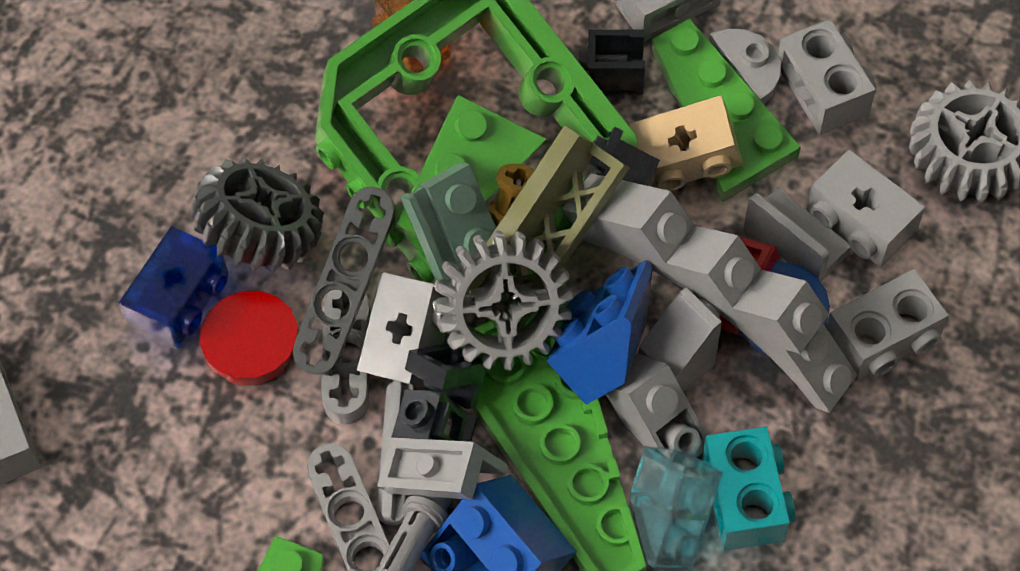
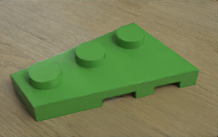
M458 95L411 193L419 189L420 184L453 165L464 162L470 164L486 202L499 189L496 177L500 167L513 163L523 164L545 142L546 138ZM404 207L394 229L419 241Z

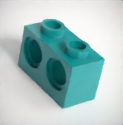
M768 427L706 435L703 460L723 551L785 542L789 524L795 522L796 519L795 506L791 492L782 491L779 475L784 474L782 450L779 443L771 444ZM738 458H747L752 460L757 465V468L748 471L736 467L732 461ZM749 505H757L765 509L769 516L763 519H754L749 517L743 511V508Z

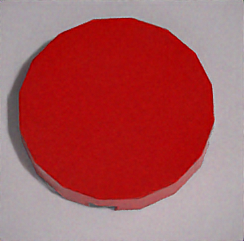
M240 291L224 297L208 311L200 327L199 344L208 367L215 374L218 373L221 377L226 378L228 382L239 386L260 385L277 378L286 370L285 366L291 361L292 357L294 360L293 348L299 328L291 308L279 297L263 291Z

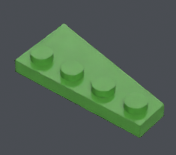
M690 18L652 39L651 50L672 95L677 98L681 107L722 95L730 113L743 166L733 168L728 174L714 178L717 183L716 189L722 202L799 157L801 146Z

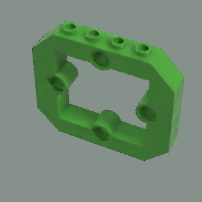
M413 0L328 60L322 80L315 141L318 143L316 151L324 164L331 170L337 168L347 180L346 189L351 198L356 192L366 187L380 188L385 192L386 189L397 187L410 194L419 174L413 169L398 164L358 113L357 109L390 86L397 92L405 95H417L424 92L430 86L441 63L440 50L478 23L481 24L522 76L523 80L518 90L519 100L523 108L530 114L538 117L552 115L562 128L565 125L592 142L597 135L604 138L614 126L623 130L620 140L634 147H637V136L530 0ZM408 57L417 59L422 63L424 71L419 73L409 71L404 66L402 59ZM544 79L553 84L556 89V95H548L542 92L537 85V80ZM374 196L371 203L362 202L359 206L362 209L368 207L376 218L383 219L386 214V210L379 206L381 199ZM566 204L561 205L554 215L556 232L570 229L573 225L562 211ZM395 205V219L386 243L392 248L398 246L409 260L407 267L415 280L435 284L436 279L420 242L394 229L404 206ZM544 244L543 254L548 253L547 244ZM527 267L528 274L536 273ZM507 289L501 294V300L497 303H504L506 299L511 298Z

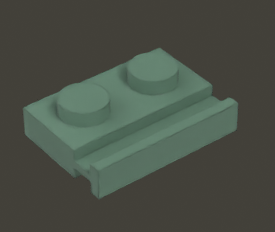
M459 162L420 184V188L410 194L405 193L400 196L436 280L452 279L444 272L442 265L445 261L460 265L462 261L455 251L458 246L465 247L468 253L471 254L478 250L473 238L476 235H481L487 243L496 229L470 164Z

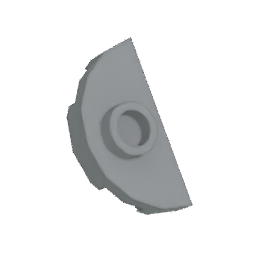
M727 28L710 33L709 41L762 103L766 104L771 100L781 76V60L774 46L761 35L745 29Z

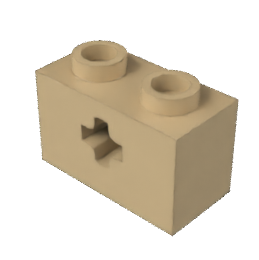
M722 95L630 123V128L637 136L636 148L660 160L649 183L651 187L675 191L683 187L687 182L703 177H721L728 174L733 168L743 166L732 119Z

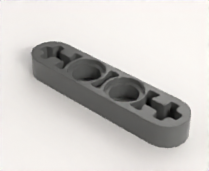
M362 188L354 194L349 202L294 343V360L299 368L306 373L315 375L328 373L336 367L342 356L395 219V203L390 195L380 188ZM374 196L381 198L379 206L386 210L384 218H374L368 230L369 233L378 234L375 244L361 235L348 234L352 224L359 229L362 228L365 214L359 210V206L362 202L371 203ZM351 243L363 245L368 253L367 264L357 272L347 271L340 262L341 251ZM332 290H341L349 298V310L340 319H331L322 310V299L325 294ZM316 318L326 326L341 327L342 329L339 338L332 333L327 335L324 349L331 352L328 361L319 360L316 366H313L309 363L311 355L304 352V348L307 343L315 344L319 339L322 330L311 328Z

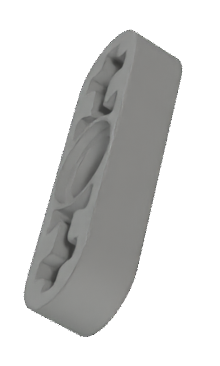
M341 290L330 291L325 298V315L331 319L342 318L341 310L344 308V303L349 302L348 296ZM367 294L364 296L347 343L355 344L360 348L361 351L358 358L350 363L338 362L335 368L328 373L322 374L321 398L325 412L331 420L339 424H351L360 420L366 414L369 406L370 374L357 371L371 316ZM324 325L322 360L328 361L331 352L324 349L328 333H332L339 338L341 327ZM341 378L349 379L353 397L349 400V405L346 407H340L337 400L342 395Z

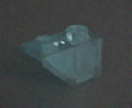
M644 446L630 492V498L647 564L653 568L693 570L722 477V471L684 451Z

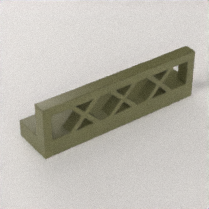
M564 125L495 231L501 230L504 233L508 245L516 231L522 232L525 235L526 246L536 238L541 240L543 244H547L548 252L554 251L560 258L556 268H563L630 168L585 136ZM594 156L609 166L610 170L599 186L584 190L582 173ZM575 202L576 221L570 229L556 232L555 213L561 205ZM493 234L487 241V246L493 245ZM509 263L511 274L514 276L517 272V277L513 278L515 283L529 284L534 282L531 288L542 287L537 273L528 274L527 267ZM490 268L476 276L469 285L465 295L469 294V289H476L486 284L490 277ZM533 312L527 313L520 318L517 323V331L524 327Z

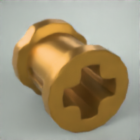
M516 163L500 167L496 177L497 184L499 185L497 197L490 203L488 208L495 225H499L534 172L533 168ZM517 179H521L520 186L516 185Z

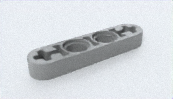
M338 444L321 445L312 452L308 459L307 469L311 484L347 571H364L357 568L354 564L357 552L365 547H375L385 555L389 543L348 450ZM328 461H333L334 465L339 467L338 472L344 488L336 492L329 475L323 473V464ZM348 502L358 503L365 510L359 522L348 526L336 520V511L341 505Z

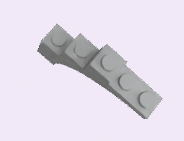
M590 174L583 182L584 190L599 186L605 176ZM622 180L583 237L587 243L618 253L639 264L647 260L653 266L654 272L683 289L687 287L698 299L710 302L722 317L742 331L774 360L796 383L815 408L830 413L858 375L823 324L829 313L807 281L762 270L738 235L696 226L671 191ZM575 202L566 204L562 211L570 222L574 224L577 219Z

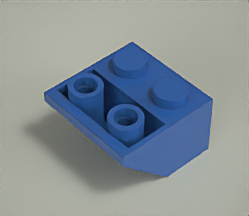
M647 260L630 270L627 267L618 269L606 280L602 287L593 292H590L588 289L581 291L566 306L572 313L571 320L564 321L560 326L562 330L561 337L554 338L555 343L547 362L586 405L625 384L647 322L653 266Z
M507 475L477 483L473 499L461 500L426 545L420 557L432 571H561L577 551L514 477Z

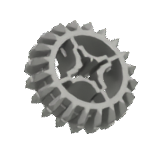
M969 80L961 90L951 82L946 87L944 93L935 90L930 96L929 101L923 102L918 108L916 120H913L911 125L909 149L910 154L916 155L914 160L915 170H926L924 176L926 184L939 181L941 183V195L950 189L958 192L957 195L960 202L968 194H974L979 204L986 200L988 193L999 201L1005 196L1007 190L1015 193L1020 188V100H1009L1008 88L1000 93L992 91L990 81L982 89H978Z
M496 230L492 236L493 245L487 246L482 236L476 235L473 241L478 250L469 254L467 249L460 245L455 250L462 261L458 266L449 261L443 263L442 268L444 272L452 279L435 281L434 287L436 291L445 297L433 301V308L436 313L444 315L437 321L440 332H452L447 342L453 350L464 346L463 356L465 360L472 362L481 354L484 368L490 370L495 364L497 357H500L503 367L511 371L514 365V356L520 355L526 365H531L533 357L529 351L538 347L541 353L549 354L551 349L545 339L548 335L553 338L561 337L562 330L555 322L571 320V311L561 304L573 300L574 293L570 288L562 286L570 279V276L565 268H556L560 258L554 251L543 254L545 245L541 240L536 238L526 246L525 235L522 232L516 231L508 245L504 233L501 230ZM509 263L523 265L536 272L540 277L542 287L531 288L529 284L515 283L509 269ZM490 268V277L486 284L476 289H469V294L465 295L469 285L476 276ZM504 283L512 298L506 299L502 316L495 303L501 300V293L504 292ZM530 312H537L528 325L517 331V323L521 317ZM475 313L477 317L492 318L497 328V336L483 334L475 330L464 320L463 314Z

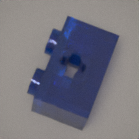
M171 226L118 302L127 325L178 349L185 337L193 335L198 329L203 316L202 311L212 296H219L226 286L228 269L224 256L217 257L216 246L204 245L203 240Z

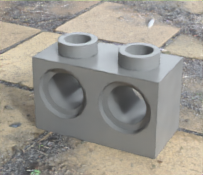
M831 19L780 39L778 56L781 60V73L819 135L869 116L874 95L876 94L875 80L868 69H862L854 56L849 38L844 33H839Z
M913 269L831 311L826 328L858 375L855 380L859 381L870 374H873L874 377H879L888 373L898 365L901 358L914 351L917 355H921L933 349L942 340L941 334L949 315L917 271ZM900 315H912L919 320V322H908L901 318ZM869 336L875 339L878 344H865L857 337Z

